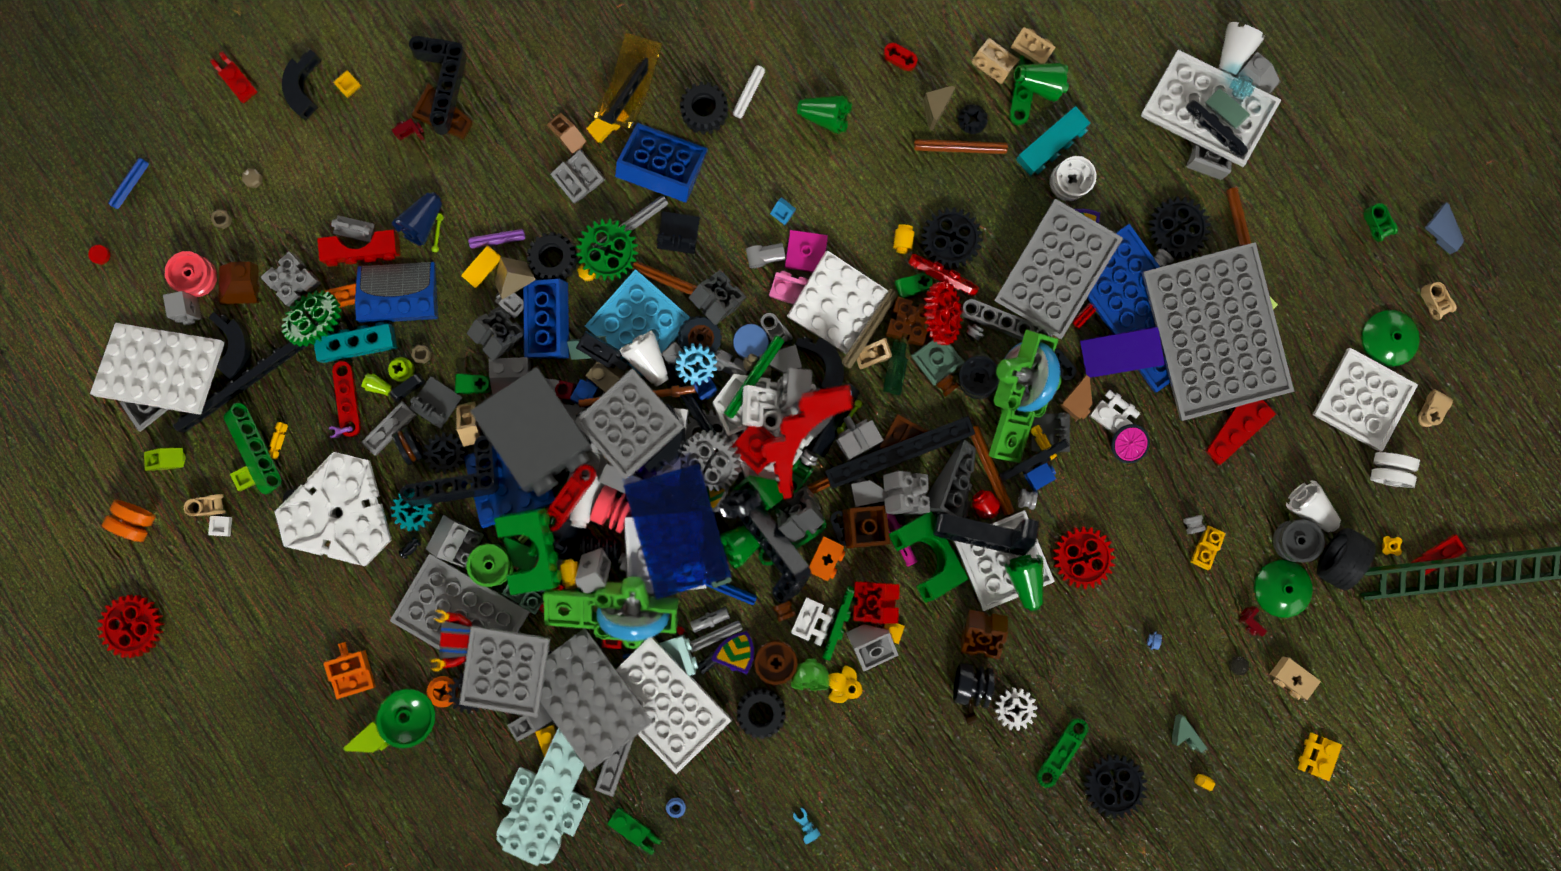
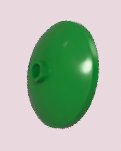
M1385 310L1369 318L1363 327L1361 340L1363 349L1370 359L1386 367H1395L1405 364L1413 358L1419 347L1420 336L1416 324L1409 316L1400 311ZM1394 334L1398 335V340L1394 338Z
M1276 560L1268 563L1259 571L1254 583V593L1258 604L1268 614L1280 618H1289L1305 610L1311 601L1313 587L1309 574L1302 566L1288 560ZM1287 586L1291 589L1289 593L1286 592Z
M401 689L393 692L383 700L376 714V728L380 737L387 744L396 748H410L418 745L430 734L435 722V710L432 702L425 694L414 689ZM401 713L405 714L403 719H399Z

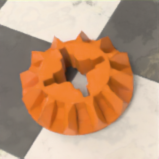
M439 676L429 683L427 697L433 705L442 708L454 703H449L452 695L445 694L441 698V692L436 690L445 686L446 691H452V688L448 685L454 684V680L448 676ZM458 687L455 691L456 698L458 697Z

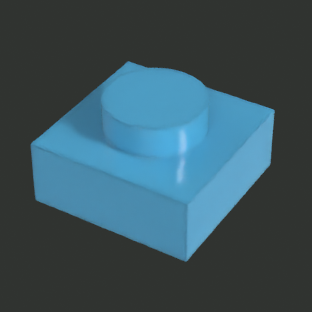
M781 197L770 214L786 225L796 211V208Z

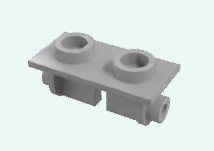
M337 216V219H333L331 224L334 227L333 234L366 242L371 241L375 226L373 223Z
M718 350L714 353L715 356L713 358H716L717 363L713 365L717 367L718 371H723L731 377L733 374L746 375L748 373L744 369L742 360L736 358L732 363L730 362L732 359L731 354L723 350Z

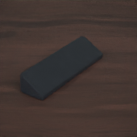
M645 57L635 65L601 116V120L612 125L615 123L648 72V58Z
M850 384L853 403H855L860 391ZM851 409L833 415L830 422L822 430L812 452L823 458L826 456L838 434L837 428L841 427L844 422L843 419L848 416Z

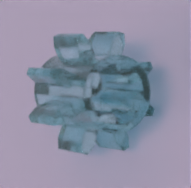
M1240 75L1239 78L1235 77L1229 86L1230 89H1233L1231 94L1239 99H1245L1246 96L1250 97L1256 87L1252 85L1253 79L1246 75Z

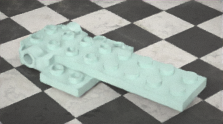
M559 728L537 774L521 766L519 767L502 803L511 807L512 810L502 820L497 830V840L503 846V851L536 866L540 863L549 864L554 860L561 846L563 832L574 836L591 800L573 791L584 764Z

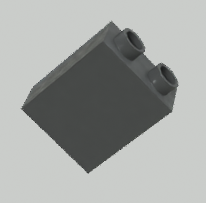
M537 367L470 410L521 488L527 494L533 490L538 496L548 492L558 483L554 478L555 475L566 468L573 474L578 467L587 465L591 461L587 454L593 451V449Z

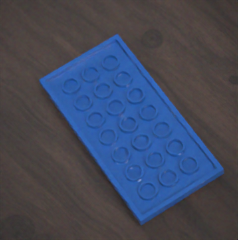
M1128 224L1116 232L1123 239L1087 297L1112 334L1156 327L1142 272L1160 268V266L1132 226ZM1166 364L1138 369L1154 393H1157L1170 383Z

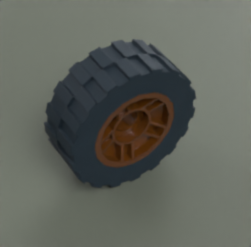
M704 316L690 317L689 320H685L678 332L680 348L685 352L684 346L690 349L692 343L695 347H698L699 343H701L702 349L708 346L709 352H717L722 339L721 331L717 327L718 325H714ZM698 334H702V341L696 339Z

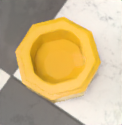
M582 263L578 268L579 277L586 282L594 280L595 273L589 276L588 272L590 269L583 270L582 268L585 263Z
M1197 774L1194 780L1195 784L1209 791H1213L1216 784L1210 777L1202 774Z

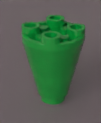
M1061 63L1017 66L1014 71V80L1044 99L1055 102L1062 93L1068 91V66Z
M847 96L800 99L797 114L833 133L841 134V132L847 131L848 121L846 120L848 113H851L852 102H848Z
M745 525L722 532L716 537L720 543L719 548L722 555L728 556L729 563L734 569L741 567L760 547Z

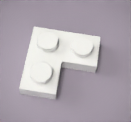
M751 385L743 386V425L763 426V409L770 411L779 410L780 391Z

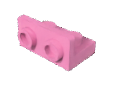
M785 271L776 272L769 297L794 305L808 279L803 277L793 278L791 277L792 274Z

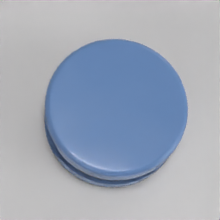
M746 324L740 327L734 335V349L743 359L745 357L748 358L749 354H755L759 359V355L763 354L768 348V335L762 327L755 324Z

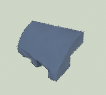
M1445 202L1433 215L1434 218L1426 225L1425 229L1437 238L1436 243L1449 254L1458 251L1464 242V238L1449 204Z

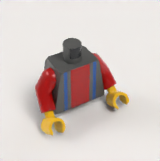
M441 609L436 610V612L442 613V616L439 619L434 618V620L442 622L439 659H431L430 661L437 662L438 666L435 669L432 668V671L456 667L466 662L472 622L462 614L445 613Z

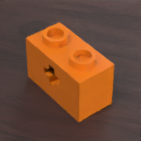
M823 536L809 564L811 573L826 581L829 578L833 579L837 572V568H835L837 561L841 562L846 553L843 550L845 546ZM830 554L832 562L824 565L822 557Z

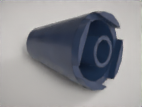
M433 192L431 194H424L392 221V226L398 233L402 231L405 234L404 238L418 246H424L441 209V198Z

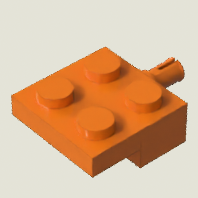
M346 642L338 644L341 655L334 660L324 662L328 681L332 682L336 700L375 688L376 685L366 650L349 653Z

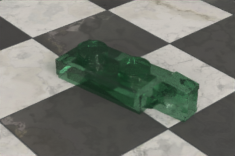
M893 342L891 349L892 357L888 362L883 388L885 393L895 396L901 395L908 359L905 357L906 343Z

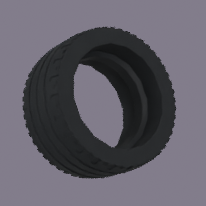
M1342 529L1325 547L1317 565V575L1341 590H1348L1354 587L1365 575L1373 561L1376 552L1375 543L1353 529Z

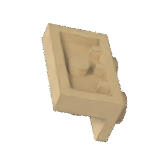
M1023 27L1011 48L1035 64H1044L1051 56L1055 46L1050 40L1039 37L1034 30Z
M988 38L978 50L972 63L1002 84L1019 59Z

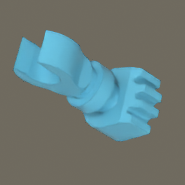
M801 808L804 817L798 818L795 812L793 817L803 826L801 828L803 832L806 831L807 834L803 840L808 844L821 836L817 828L813 830L812 822L809 823L806 810Z

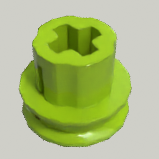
M398 357L391 361L388 372L395 381L404 382L414 375L415 368L413 363L407 358ZM401 365L403 371L398 372L397 368Z

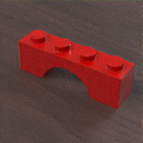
M395 230L374 232L371 241L359 249L347 248L342 239L337 236L317 238L319 261L326 264V266H337L341 262L356 264L359 260L375 262L377 258L393 260L395 256H401L399 233Z

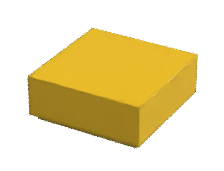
M348 70L333 82L347 98L361 86Z

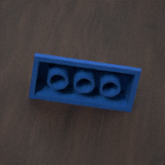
M561 279L535 280L523 287L524 357L536 359L569 358L567 341H569L568 282Z

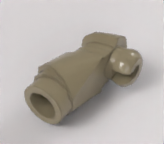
M749 354L748 358L745 357L743 361L745 371H752L757 364L758 357L755 354ZM770 366L767 367V369L765 370V372L763 373V375H762L761 377H769V376H770V374H771V367H770Z

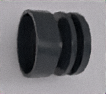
M986 356L969 358L963 364L959 373V385L963 393L972 399L979 400L992 395L1000 381L996 375L997 364ZM976 375L983 377L982 383L974 381Z
M959 662L954 680L953 702L967 705L970 697H973V706L978 707L981 700V707L987 709L994 693V669L987 667L984 673V667L979 666L976 674H974L972 664Z

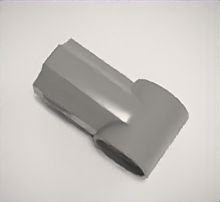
M782 243L764 247L756 245L746 248L749 268H758L765 266L766 263L786 259Z

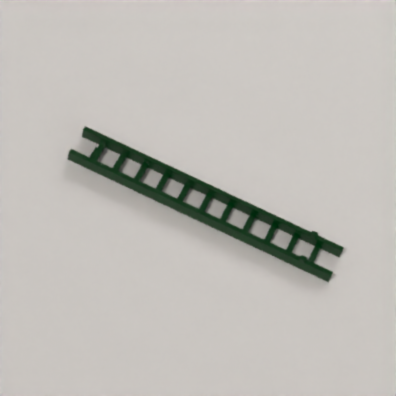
M1561 546L1369 567L1365 576L1380 574L1379 591L1360 593V596L1363 600L1561 579V569L1559 570ZM1553 555L1551 572L1540 573L1541 557ZM1523 558H1533L1532 574L1521 575V562ZM1514 560L1513 576L1501 577L1502 561ZM1495 562L1494 578L1482 579L1483 563ZM1476 564L1475 580L1463 581L1464 565ZM1457 566L1456 582L1444 583L1445 567ZM1437 568V584L1425 586V569ZM1418 570V586L1405 588L1406 571ZM1399 572L1398 589L1386 590L1387 573Z

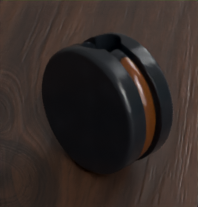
M407 427L401 429L402 431L393 433L392 438L407 465H411L416 460H421L423 456Z

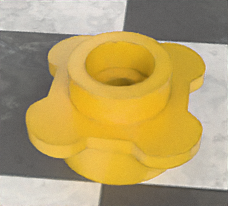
M1385 536L1382 542L1383 554L1401 555L1400 546L1402 539L1400 537L1390 538Z

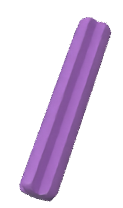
M523 229L471 237L469 238V246L473 249L525 240V232Z

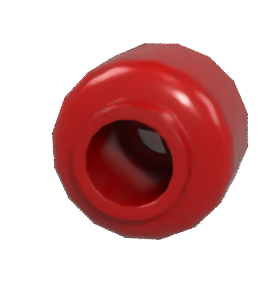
M980 490L972 497L971 505L980 518L992 519L999 513L1000 502L991 491Z

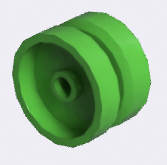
M497 544L478 546L469 555L466 565L468 575L472 581L484 587L503 584L507 581L506 576L514 570L507 549Z

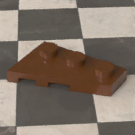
M429 83L411 115L413 118L431 125L430 113L436 90ZM455 107L451 128L448 133L465 140L473 123L457 107ZM439 121L437 125L442 124L444 121Z

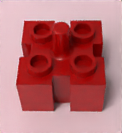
M855 582L854 597L858 598V605H854L853 621L881 624L898 623L899 608H896L895 605L896 600H899L900 584Z

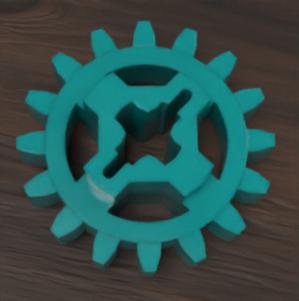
M413 492L412 494H410L409 497H408V499H409V498H412V497L414 496L415 492ZM399 493L400 499H394L393 502L396 503V506L391 507L392 510H395L391 517H397L394 523H401L400 528L405 529L407 527V531H412L413 527L416 531H419L420 525L427 527L425 522L432 521L429 515L434 514L433 511H430L434 504L424 505V508L422 506H410L407 503L402 506L404 500L400 497ZM414 508L420 512L412 513L406 509ZM401 513H403L406 517L405 520L403 519ZM423 515L422 519L417 522V518Z

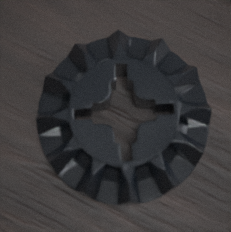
M967 104L958 114V124L968 134L980 133L985 129L988 122L987 112H985L983 107L976 104ZM977 113L976 120L978 122L973 121L972 123L968 124L970 120V117L968 115L973 116Z

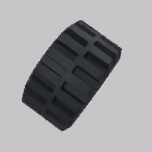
M699 82L700 85L696 86L694 83L692 84V89L687 88L685 90L686 94H682L680 110L683 121L695 133L700 131L702 135H705V132L709 131V134H712L714 129L718 131L720 130V125L724 126L725 119L728 117L727 98L717 85L713 87L710 82H707V85ZM702 100H708L716 107L711 115L705 117L695 114L693 108Z
M550 232L549 235L543 233L540 238L537 236L535 243L531 242V249L527 251L529 257H527L529 267L541 280L561 279L566 281V277H571L573 275L572 271L577 268L578 258L574 246L568 238L563 237L560 233ZM552 248L560 249L563 252L561 263L556 267H545L542 262L545 252Z
M757 687L747 691L742 696L737 707V721L740 724V728L747 735L749 734L755 739L756 737L764 739V737L770 738L774 733L777 734L784 724L786 716L784 702L774 690L766 689V687ZM757 702L768 703L773 710L771 720L764 724L754 722L750 717V708L753 704Z

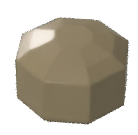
M247 169L243 172L242 181L249 188H257L262 184L263 176L256 169Z
M218 209L212 213L211 221L214 226L225 229L231 225L232 217L229 212Z
M417 345L412 349L411 357L415 362L425 364L431 359L432 352L425 345Z

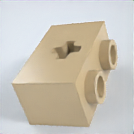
M1284 656L1281 657L1269 674L1274 678L1273 682L1281 688L1285 686L1290 690L1289 694L1297 700L1300 698L1308 700L1321 682L1292 659Z

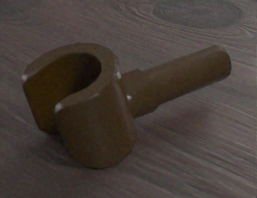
M970 697L968 703L969 714L964 715L967 725L977 721L972 697Z

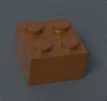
M885 506L842 510L846 549L890 544Z

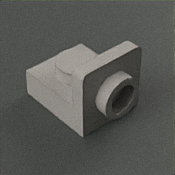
M499 292L495 296L494 302L500 305L513 318H516L524 309V301L515 293L503 300Z

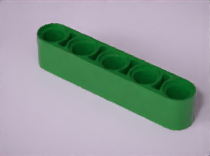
M235 403L225 412L224 421L257 489L262 494H270L280 486L281 477L247 407L241 403Z

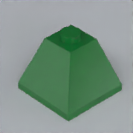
M749 475L734 488L737 491L739 489L744 490L745 488L749 490L751 488L757 489L762 499L760 504L766 511L784 499L783 493L779 492L778 483L772 479Z

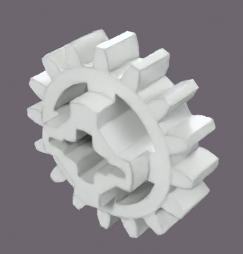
M1012 687L1011 692L1005 689L1004 696L998 695L1001 700L995 701V704L999 707L994 709V711L999 713L996 718L997 720H1002L1001 725L1005 726L1008 724L1009 730H1012L1013 726H1015V729L1019 731L1020 726H1023L1025 729L1027 728V722L1033 724L1031 717L1037 716L1033 713L1037 706L1032 705L1035 699H1029V692L1023 694L1024 690L1022 688L1017 692L1016 688ZM1019 697L1024 698L1027 704H1021ZM1010 698V701L1008 702V704H1007V705H1004L1005 702ZM1015 705H1017L1020 708L1016 711V713L1012 711V709L1015 708ZM1004 714H1010L1013 722L1009 721Z

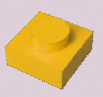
M899 623L884 624L883 629L889 630L893 642L899 644L905 626Z

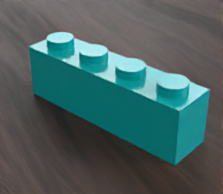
M1075 106L1020 153L1016 161L1030 176L1034 173L1040 174L1046 168L1045 164L1049 160L1052 163L1060 156L1058 152L1063 148L1065 150L1070 148L1077 136L1081 138L1089 131L1087 127L1090 121Z

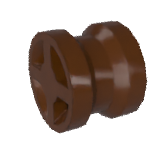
M949 374L936 384L937 388H941L944 397L960 386L958 382L953 380L952 374Z
M791 600L773 606L774 611L778 614V622L796 615L795 611L791 608Z

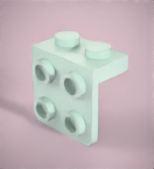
M685 635L659 643L684 668L687 676L697 672L698 664L696 658L691 655L690 650L692 646L689 638L686 639Z

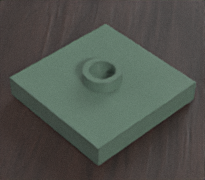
M933 339L911 355V358L933 386L964 364V361L951 344H937Z

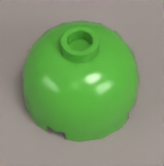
M805 659L804 663L797 665L796 672L791 678V687L798 690H803V687L810 688V691L826 690L830 687L829 672L823 664L817 663L816 659Z

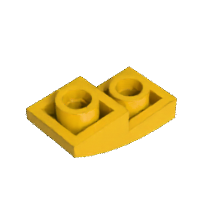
M622 110L613 125L601 120L602 113L586 129L598 143H602L613 130H618L629 118L624 110Z
M488 245L461 276L474 288H477L498 265L501 256Z
M1209 525L1206 526V530H1204L1190 562L1206 570L1211 569L1216 552L1220 550L1226 533Z

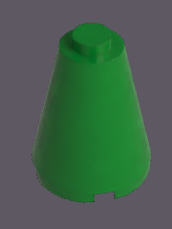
M1031 555L1018 556L1010 559V564L1004 563L1005 570L1023 607L1029 611L1038 610L1043 604L1044 560L1041 555H1036L1037 558H1031Z

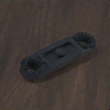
M1191 100L1186 105V111L1191 113L1190 115L1193 118L1195 117V119L1199 120L1198 123L1225 147L1228 146L1230 151H1233V154L1235 153V156L1242 158L1248 152L1246 145L1234 135L1230 127L1224 126L1215 114L1209 113L1195 100Z
M1067 439L1061 440L999 474V477L1003 482L1022 471L1026 474L1034 469L1033 465L1039 462L1041 465L1051 460L1050 456L1067 448L1070 444Z

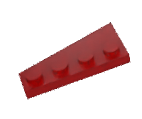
M1264 400L1235 407L1230 416L1225 420L1221 430L1218 431L1206 449V453L1217 465H1221L1271 420L1276 413Z

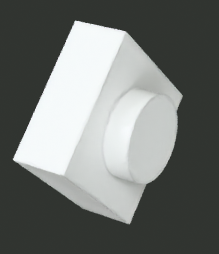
M210 516L208 535L231 536L232 517Z

